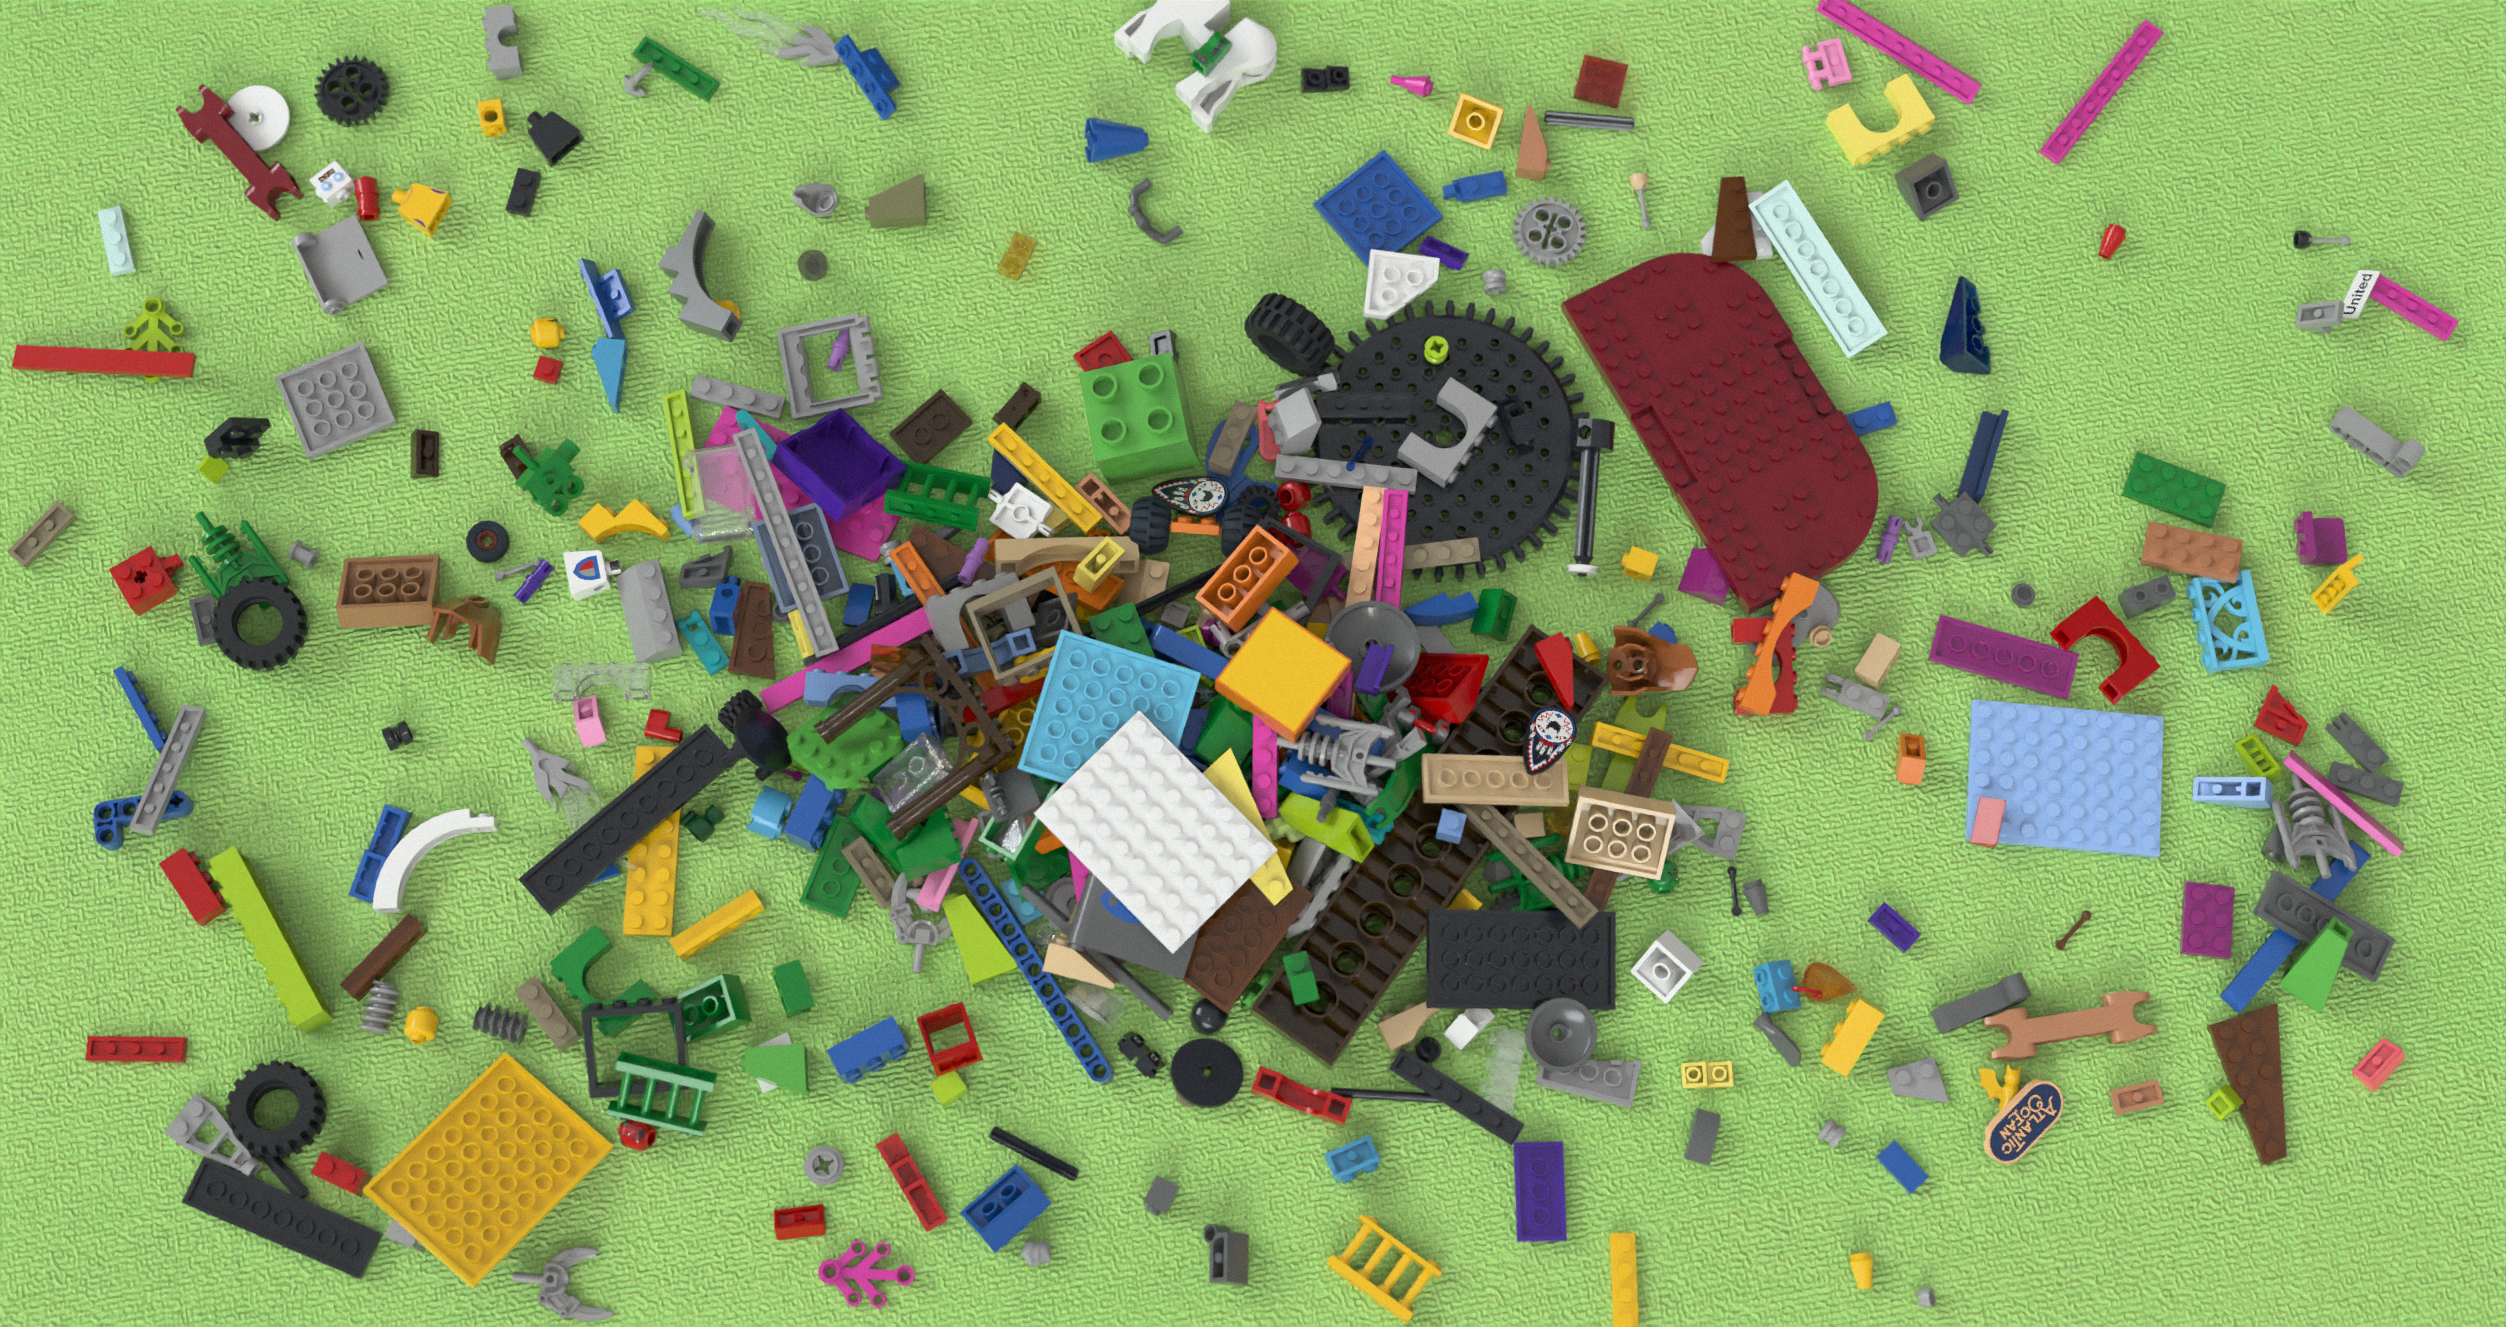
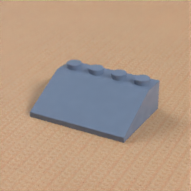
M812 503L787 511L821 602L849 594L850 590L822 508L816 503ZM764 519L751 523L781 613L797 610V605Z

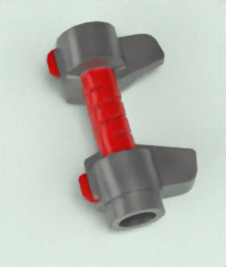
M1413 705L1407 709L1401 708L1396 720L1400 721L1402 728L1408 731L1413 726H1416L1432 734V743L1437 745L1444 744L1450 732V723L1440 719L1434 725L1420 718L1421 709Z

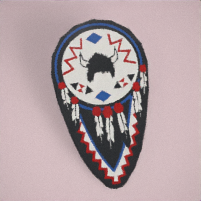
M1212 476L1174 478L1153 486L1151 490L1153 496L1167 501L1171 509L1196 517H1210L1219 513L1225 508L1230 497L1228 485L1222 479Z
M1543 707L1532 715L1526 730L1522 753L1525 771L1529 775H1538L1551 768L1565 754L1575 740L1577 726L1569 713L1556 707Z

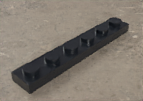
M1403 1048L1389 1068L1398 1076L1511 1146L1525 1126L1516 1118Z

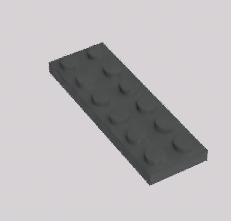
M2278 870L2272 871L2253 911L2254 915L2306 945L2311 943L2333 916L2354 930L2341 965L2370 982L2377 981L2396 940Z

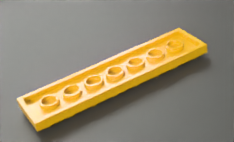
M637 746L634 782L676 747ZM682 807L629 851L623 923L624 936L673 937L681 825L679 821L681 820Z

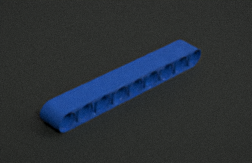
M2352 839L2349 841V844L2356 858L2357 869L2350 871L2348 867H2345L2343 860L2334 858L2329 864L2332 876L2329 879H2322L2320 875L2309 888L2331 902L2336 899L2371 856ZM2276 928L2221 993L2219 998L2237 1013L2241 1012L2300 941Z

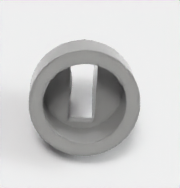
M1932 1287L1921 1288L1917 1291L1915 1296H1920V1300L1916 1301L1919 1306L1924 1308L1935 1306V1293Z

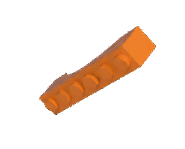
M1795 572L1790 574L1789 577L1785 576L1780 587L1783 590L1781 599L1776 598L1771 610L1775 613L1772 621H1767L1763 630V634L1766 635L1763 643H1758L1754 652V656H1757L1755 664H1750L1746 672L1745 678H1748L1746 687L1741 686L1736 700L1740 701L1738 704L1739 708L1761 717L1768 716L1776 696L1771 670L1772 655L1776 641L1787 623L1799 612L1812 605L1820 585L1819 582Z

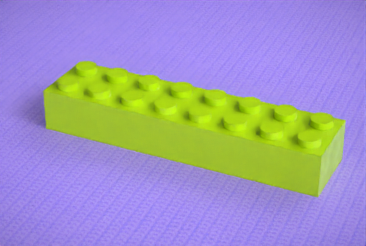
M233 846L209 859L208 861L212 866L209 869L210 874L223 887L220 889V892L225 901L230 902L234 907L231 913L238 923L240 922L245 928L242 930V933L247 942L252 943L256 950L253 951V954L259 964L262 963L267 969L264 975L271 985L274 984L278 990L275 992V995L280 1004L285 1005L289 1010L286 1016L292 1026H296L299 1031L302 1029L307 1034H310L335 1020L248 857L236 846Z

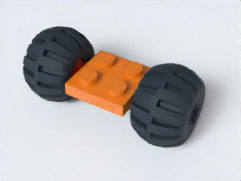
M1146 496L1137 499L1133 503L1129 537L1132 542L1138 544L1139 553L1152 555L1166 550L1170 532L1222 536V553L1225 557L1229 558L1256 524H1258L1259 520L1263 519V515L1258 508L1242 503L1230 506L1225 510L1223 529L1221 522H1216L1215 517H1202L1201 520H1193L1191 515H1179L1171 523L1170 504L1162 498Z

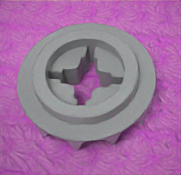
M830 1146L814 1148L807 1155L804 1163L807 1177L813 1183L822 1186L835 1183L842 1176L844 1168L841 1154ZM819 1157L825 1162H832L828 1166L829 1175L824 1170L816 1171L821 1166Z

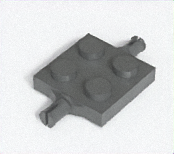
M1966 492L1949 503L1940 493L1932 498L1941 510L1938 516L1929 524L1960 558L1976 548L1986 558L1994 552L1985 540L1997 525Z

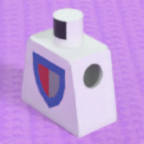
M600 550L563 553L570 592L575 601L609 589L611 587L609 576L622 573L619 559L606 562L605 556Z

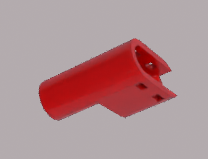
M651 708L644 735L680 744L683 730L668 727L671 712Z

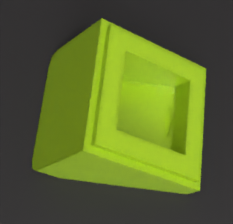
M207 453L196 469L202 476L216 484L227 472L229 465L221 458L214 459L209 457Z
M2226 1084L2219 1088L2204 1103L2222 1121L2243 1104V1100L2229 1084Z

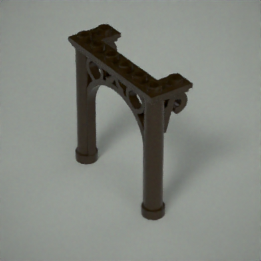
M926 633L922 635L923 639L920 640L923 645L922 647L910 653L901 664L826 720H820L814 725L818 734L829 745L884 702L894 696L907 693L929 697L939 703L949 713L959 736L957 761L945 778L885 821V824L898 841L905 838L907 832L981 778L986 772L993 769L1007 757H1016L1018 755L1014 750L1018 746L1007 733H1001L1000 729L1003 726L995 716L990 718L986 713L989 707L981 697L976 699L971 693L974 687L968 679L964 678L962 680L957 672L960 669L953 659L947 660L942 654L946 650L935 636L930 638ZM934 662H936V663L938 664L939 668H938V667H935V666H930V665H932ZM931 672L938 673L943 679V686L938 691L926 689L925 678ZM920 674V687L904 686ZM949 681L962 696L961 699L952 700L947 696L944 699L940 697L948 691ZM969 706L981 723L970 722L963 728L962 723L966 722L964 712ZM952 707H958L957 714ZM972 728H979L985 736V741L980 747H973L967 744V732ZM992 737L995 743L990 745ZM966 750L979 753L963 766Z

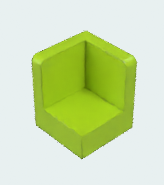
M955 1070L942 1075L930 1083L931 1089L944 1108L968 1093L967 1087Z

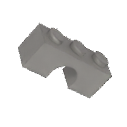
M512 4L485 8L486 17L482 18L484 30L488 31L485 45L487 52L490 51L491 58L487 59L489 71L494 72L497 80L524 76L522 56L518 46L507 47L502 45L507 37L519 35L517 17Z

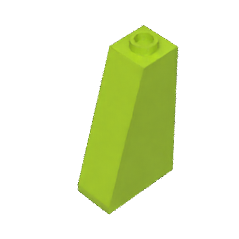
M1293 792L1289 794L1278 809L1284 822L1291 828L1360 863L1364 861L1375 844L1359 814L1334 807L1329 812L1326 821L1321 823L1316 819L1321 808L1320 801Z
M959 892L946 896V901L941 903L972 986L1018 970L1015 960L966 895H959Z

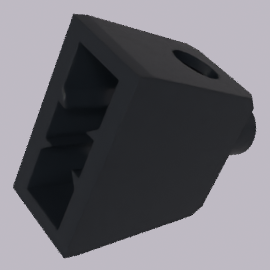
M534 111L527 118V121L532 125L528 130L529 136L551 168L584 140L577 127L553 111H550L544 117L537 111Z

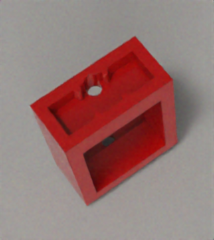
M963 1001L916 1018L937 1077L983 1060ZM964 1022L970 1041L935 1053L929 1034Z

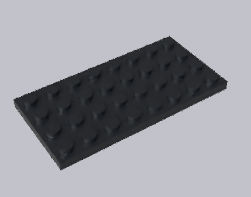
M1427 909L1426 1008L1536 1009L1547 1000L1563 997L1580 1002L1588 1010H1616V912H1598L1579 929L1562 911Z

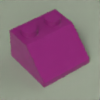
M1693 548L1677 591L1722 607L1730 586L1708 550Z

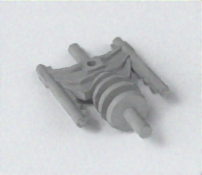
M1318 714L1315 719L1319 722L1320 726L1326 727L1331 725V728L1340 727V730L1350 732L1340 734L1339 739H1336L1334 744H1332V736L1327 734L1324 740L1321 741V733L1318 732L1314 733L1312 739L1310 738V732H1303L1301 740H1297L1295 744L1284 737L1278 736L1276 745L1298 750V760L1304 762L1306 756H1309V764L1314 765L1317 758H1320V766H1326L1328 760H1331V770L1338 776L1328 775L1323 777V774L1314 775V772L1307 771L1306 774L1300 776L1302 782L1377 797L1381 793L1377 789V785L1366 782L1365 771L1367 764L1393 770L1397 766V760L1370 755L1371 747L1379 738L1389 739V736L1393 737L1395 735L1394 729L1387 728L1386 726Z
M2296 773L2291 775L2295 789L2288 796L2289 812L2294 823L2292 831L2289 822L2285 820L2287 815L2283 813L2285 810L2283 804H2280L2279 800L2271 802L2285 847V855L2291 869L2299 867L2301 864L2300 856L2310 855L2316 857L2322 879H2329L2332 876L2326 856L2343 860L2345 867H2348L2350 871H2355L2357 869L2356 858L2353 849L2350 847L2339 809L2330 803L2327 806V811L2331 814L2330 820L2334 824L2331 827L2330 824L2324 823V811L2315 790L2304 788L2302 779Z

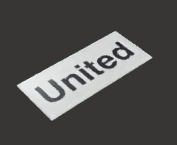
M2358 270L2343 301L2345 303L2343 318L2358 319L2380 271Z

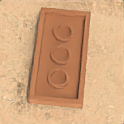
M2148 522L2140 565L2236 584L2243 540Z

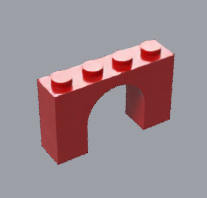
M2097 595L2059 623L2050 633L2065 652L2080 640L2089 636L2103 638L2113 645L2119 656V668L2098 687L2113 705L2151 677L2161 667L2154 656L2149 654L2140 644L2139 640L2130 633L2123 622L2111 612L2106 603Z
M1773 618L1732 619L1730 621L1731 645L1763 643L1766 636L1763 634L1764 627L1767 621H1772ZM1791 620L1780 633L1773 651L1779 662V675L1774 683L1776 696L1768 715H1790L1794 713V709L1798 708V697L1793 692V685L1797 684V672L1793 671L1792 661H1796V648L1792 647L1791 638L1795 637V624L1791 623ZM1735 690L1733 692L1734 716L1756 715L1738 707L1740 701L1736 700L1739 690Z

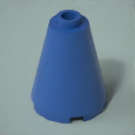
M1095 117L1087 118L1084 139H1087L1088 146H1085V154L1088 163H1097L1144 151L1145 146H1148V133H1144L1143 128Z

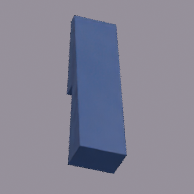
M385 804L369 849L364 851L349 892L350 896L373 903L380 871L392 850L400 842L413 814L412 812Z

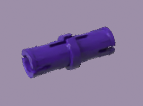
M542 559V562L532 574H528L525 577L527 580L513 596L525 605L537 589H541V584L555 568Z

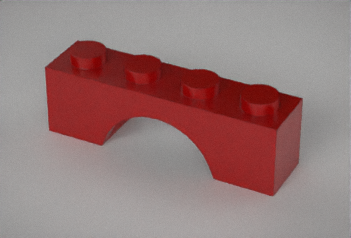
M1262 1066L1258 1070L1251 1089V1093L1340 1127H1344L1353 1101L1332 1092L1320 1091L1304 1086L1281 1073Z

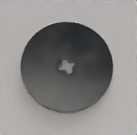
M1200 1038L1187 1042L1176 1052L1170 1067V1077L1177 1093L1188 1103L1201 1108H1217L1229 1103L1239 1092L1243 1082V1067L1237 1054L1228 1045L1215 1039ZM1206 1069L1210 1070L1208 1077L1203 1076Z

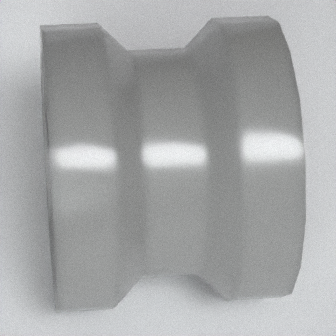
M1498 269L1484 272L1483 280L1486 281L1484 293L1500 295L1507 292V285L1504 283L1506 272Z
M893 540L880 546L879 551L885 557L884 564L886 567H891L890 561L892 559L889 556V552L902 545L900 540Z
M1830 1118L1817 1138L1827 1141L1828 1145L1833 1149L1847 1129L1843 1126L1839 1127L1835 1124V1120Z

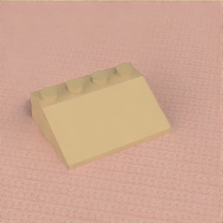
M1579 785L1564 862L1660 880L1675 819V803Z

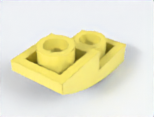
M1732 1061L1681 1064L1684 1089L1735 1087Z

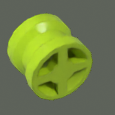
M1432 336L1425 344V358L1432 364L1444 362L1448 354V343L1443 337Z

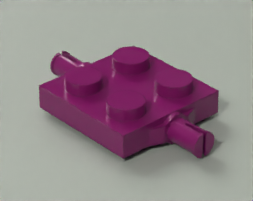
M1288 542L1285 545L1292 550L1299 562L1285 578L1308 598L1329 558L1307 546L1298 551ZM1341 563L1317 606L1330 594L1334 595L1340 602H1343L1344 599L1338 593L1346 599L1347 594L1338 587L1340 580L1348 573V570Z

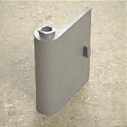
M356 214L316 235H313L311 232H304L291 240L295 253L325 314L337 315L344 308L389 285Z

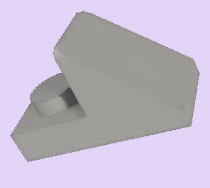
M2341 300L2299 305L2295 326L2300 329L2330 334L2332 326L2342 324L2345 303Z

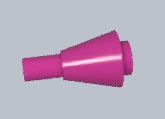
M1392 75L1390 81L1391 84L1403 86L1423 98H1426L1427 94L1430 95L1433 89V81H1431L1430 76L1405 78Z

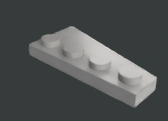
M1587 1060L1573 1070L1562 1072L1553 1071L1539 1065L1535 1085L1631 1109L1642 1060H1633L1632 1062H1621V1060H1610V1062Z

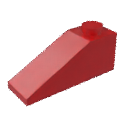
M1559 632L1536 643L1534 652L1568 713L1573 708V657L1571 651L1573 650V645L1568 637L1564 638L1562 632Z

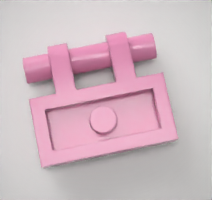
M1840 38L1818 42L1816 52H1812L1810 46H1805L1801 49L1803 53L1802 61L1807 66L1809 73L1807 77L1815 91L1823 88L1821 83L1823 79H1827L1829 87L1851 82L1852 76ZM1821 61L1823 70L1817 71L1815 62Z

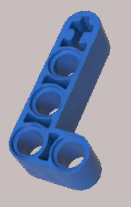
M173 791L169 801L170 804L167 805L161 820L188 816L194 809L193 801L184 792ZM142 796L103 801L95 806L93 812L95 838L101 846L109 851L118 850L122 846L124 841L123 826L130 825L134 814L128 816V810L133 806H136L137 809ZM112 810L111 816L108 819H103L105 812ZM114 833L113 839L105 843L106 836Z

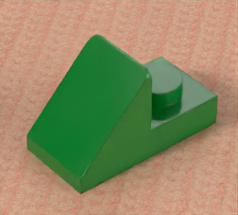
M1303 951L1282 957L1295 1006L1319 1000L1315 977L1311 970L1307 952Z

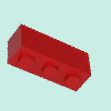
M183 847L160 862L159 865L194 920L203 927L227 911L223 904L226 901L219 890L215 891L211 886L214 881L206 870L202 872L198 866L201 861L194 851L190 853Z

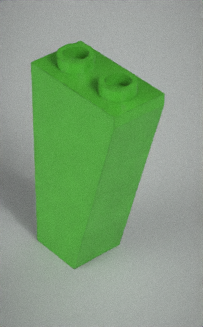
M2333 916L2285 971L2279 984L2287 992L2294 994L2304 1001L2307 1006L2320 1013L2330 996L2354 930Z

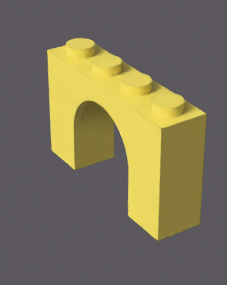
M1907 73L1887 83L1884 90L1886 98L1898 116V125L1893 130L1876 133L1866 129L1860 123L1848 103L1828 113L1825 123L1853 167L1858 164L1865 165L1877 154L1884 155L1897 144L1904 145L1918 133L1923 135L1931 130L1935 117Z

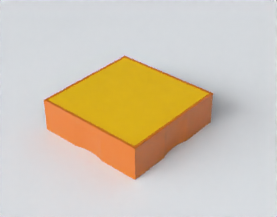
M1272 606L1216 678L1215 690L1240 708L1255 714L1265 725L1295 744L1314 719L1321 704L1334 693L1350 672L1352 660Z

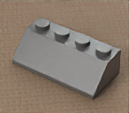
M658 558L635 564L617 576L616 582L637 666L684 654L663 568Z

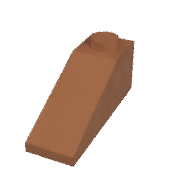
M1527 105L1515 177L1543 181L1544 173H1549L1551 160L1546 159L1548 151L1533 108Z
M1092 472L1074 487L1103 516V520L1121 536L1130 529L1131 511Z

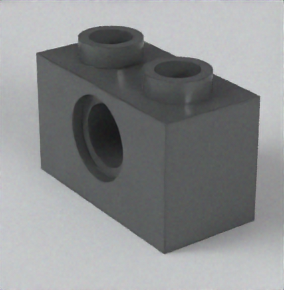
M2168 575L2126 589L2117 599L2128 620L2171 604L2177 595Z

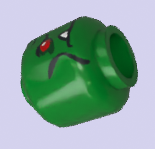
M1665 858L1660 880L1647 878L1649 889L1659 895L1674 892V888L1679 885L1677 865L1674 862L1668 861V858Z

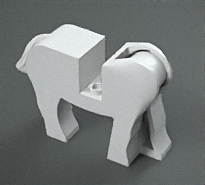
M1158 0L1153 7L1140 11L1115 32L1114 43L1129 58L1136 55L1144 64L1150 60L1152 51L1158 41L1166 37L1180 35L1187 48L1193 53L1196 49L1199 50L1207 43L1215 32H1219L1230 23V1ZM1246 17L1225 35L1233 43L1232 47L1206 78L1196 71L1175 85L1176 95L1191 109L1192 120L1207 135L1212 131L1217 116L1227 108L1235 93L1242 86L1267 78L1276 65L1277 45L1273 34L1264 26Z

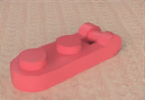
M1258 400L1259 451L1261 458L1269 463L1276 462L1277 454H1281V451L1275 443V436L1268 425V416H1265V412H1272L1274 405L1281 400H1274V402L1265 403V400Z

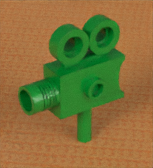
M566 438L556 450L546 447L534 460L520 445L516 446L513 449V453L528 468L517 479L515 484L524 490L527 489L532 495V501L541 507L543 506L547 513L552 516H561L568 508L567 498L575 499L584 490L582 479L572 474L575 470L569 465L581 451L580 448ZM571 482V487L567 489L568 483ZM556 499L555 505L551 506L552 501Z

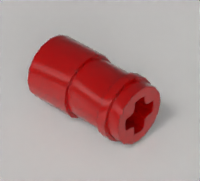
M368 176L357 178L354 181L359 219L362 221L379 219L381 210L378 202L377 179Z

